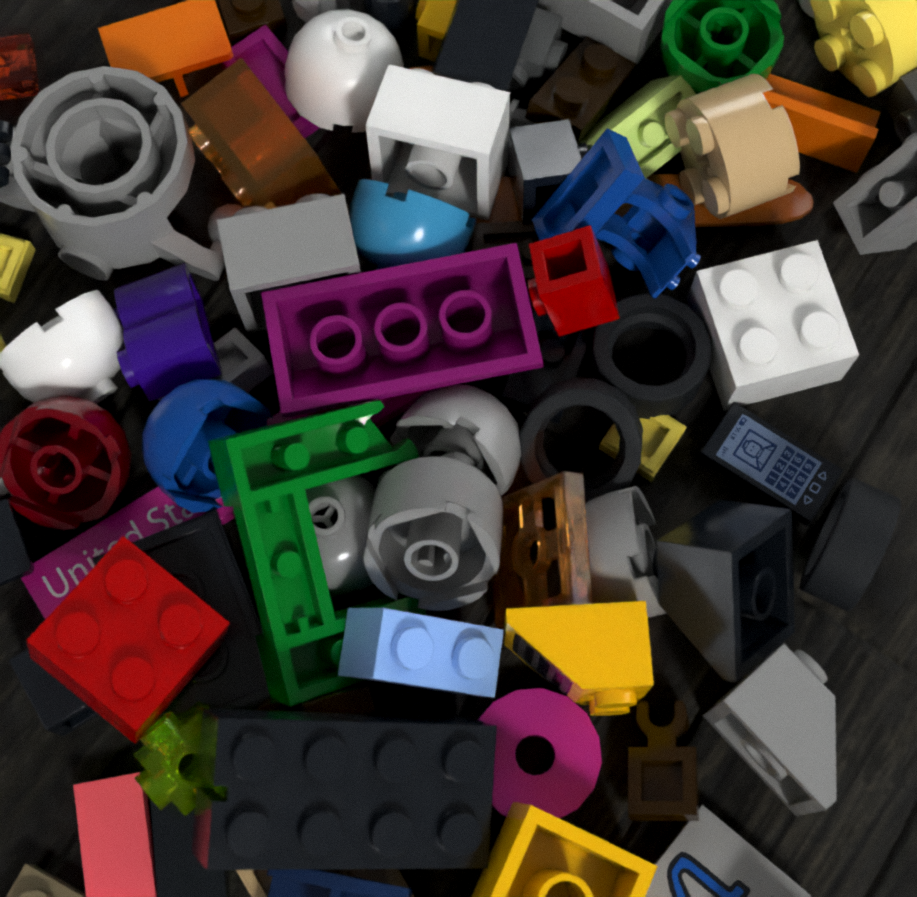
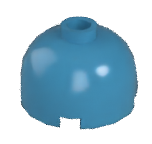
M369 179L358 181L349 213L351 228L358 255L377 266L376 270L465 253L477 221L476 218H469V213L451 204L409 189L407 194L394 192L392 197L386 194L389 186L388 183Z

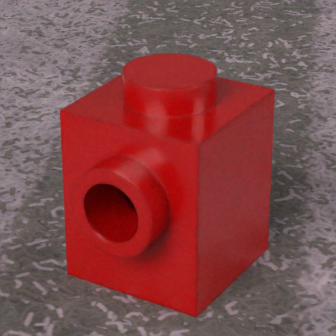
M591 225L529 244L535 278L528 280L530 297L537 315L548 314L559 337L620 319L610 271Z

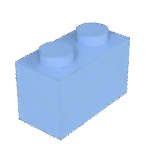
M348 608L338 676L453 694L495 698L504 630L387 608Z

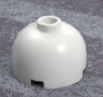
M343 9L329 10L315 16L298 31L291 43L284 70L287 98L302 117L319 128L333 131L334 124L353 126L352 133L365 132L366 122L388 64L404 68L400 48L385 25L368 14Z
M99 290L84 293L56 308L55 310L59 316L42 327L38 322L34 323L10 342L0 353V368L3 370V375L24 398L35 403L41 399L67 395L87 399L97 405L118 388L112 381V378L121 369L117 352L126 349L123 338L124 329L111 304Z

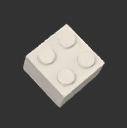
M388 64L366 122L372 180L388 183L389 186L386 194L393 197L394 192L407 194L409 189L460 208L469 213V216L489 221L501 178L504 177L508 165L510 92L495 89L481 82L468 83L437 76L425 69H407Z
M818 240L696 272L686 300L688 306L704 322L712 343L709 369L723 411L729 410L734 402L744 406L839 381L858 358L859 352Z

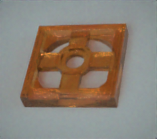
M563 471L502 497L503 523L500 564L497 574L495 573L492 577L496 628L503 629L506 609L593 604L583 474ZM548 496L555 500L557 529L547 531L543 526L542 499ZM536 540L538 556L536 563L533 565L530 559V548ZM559 559L561 593L548 599L547 571L551 561ZM517 574L523 578L524 595L519 586Z

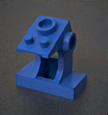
M608 128L532 219L539 241L591 225L596 239L606 241L612 245L611 252L621 265L631 271L639 270L650 295L654 298H657L666 287L674 290L681 279L678 274L685 266L693 269L701 258L696 253L695 210L692 200L675 185L666 184L663 187L646 179L627 137ZM628 203L633 205L623 217L615 214L622 204Z

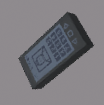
M735 402L698 457V459L771 505L792 509V518L805 526L812 521L843 471L840 467Z

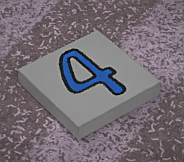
M703 804L699 805V821H687L654 862V865L658 867L645 896L811 897L808 892Z

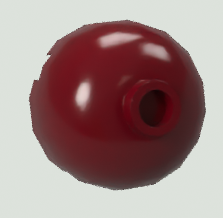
M67 395L41 399L13 417L0 433V478L2 477L5 487L12 494L8 500L18 513L38 525L67 530L77 528L82 522L92 521L95 518L98 520L107 514L127 483L130 472L131 451L125 432L108 411L90 400Z

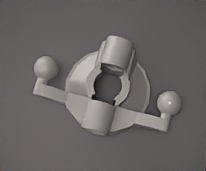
M102 66L69 73L41 90L19 117L17 127L13 126L12 140L4 143L10 146L11 161L8 164L2 165L9 169L10 174L9 184L0 188V202L15 208L36 212L55 244L60 248L58 252L59 258L71 268L91 278L106 281L110 278L114 269L150 263L160 257L175 265L185 263L189 272L218 281L225 268L217 219L232 217L235 212L243 209V207L237 204H226L218 207L211 214L208 223V234L213 243L210 249L202 247L188 237L174 231L167 217L188 190L195 164V156L187 122L182 111L165 87L138 71ZM122 157L133 165L128 173L117 180L103 185L100 184L107 174L118 168L117 159L120 160Z

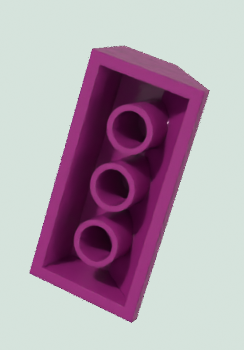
M517 243L261 292L280 410L283 418L543 367V359Z

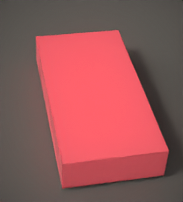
M137 772L74 784L86 897H157L153 833L145 773Z

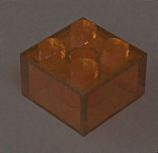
M242 58L238 59L181 103L196 123L188 129L189 136L206 158L214 164L222 175L223 181L244 207L259 206L272 209L295 204L300 198L311 194H326L330 197L342 194L314 150Z

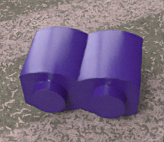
M185 263L115 288L114 294L117 308H114L124 329L123 338L126 348L117 352V358L121 371L131 388L140 385L148 400L152 401L166 396L179 385L192 380H208L222 375L219 357L210 333L206 309L200 292Z

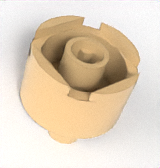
M750 74L682 99L675 110L665 113L664 116L665 128L671 143L676 148H682L680 153L686 169L681 171L679 175L682 191L689 196L694 205L703 203L705 208L719 219L793 192L796 187L788 184V178L799 175L800 169L798 146L791 121L783 105L771 109L763 93L773 88L765 78L758 74Z

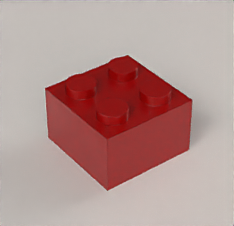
M122 536L31 634L26 642L30 658L136 744L225 641L230 622L126 537Z

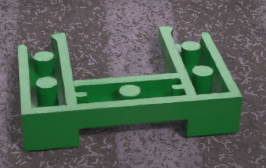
M380 400L343 407L208 440L223 505L233 507L263 629V633L255 636L270 698L288 706H293L364 681L363 679L338 676L348 608H387L426 615V609L417 608L418 599L398 593L397 600L387 596L340 610H333L305 492L309 488L419 458L417 447L411 439H402L392 447L372 422L370 417L373 414L379 413L385 407Z

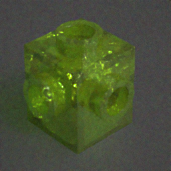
M198 701L178 718L172 711L168 712L155 721L139 737L145 746L133 756L145 770L134 779L160 811L172 802L186 816L195 808L196 788L200 787L212 788L222 798L225 795V786H213L198 774L202 709H209L208 706ZM193 753V760L189 767L179 771L180 760L185 755Z

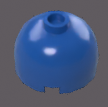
M195 379L179 385L159 401L149 415L142 434V455L150 476L165 495L178 506L192 513L211 512L223 507L215 500L221 497L208 440L267 426V417L273 418L270 409L240 387L226 380Z

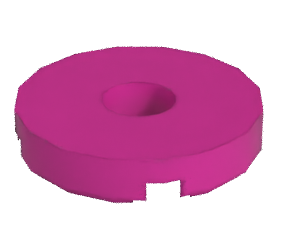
M544 688L515 690L494 701L478 719L497 726L492 808L502 816L507 817L512 803L518 802L530 804L560 819L576 811L594 790L602 765L600 738L588 714L568 696ZM539 737L551 746L554 761L552 767L547 772L541 775H530L519 768L515 758V751L518 744L526 738Z

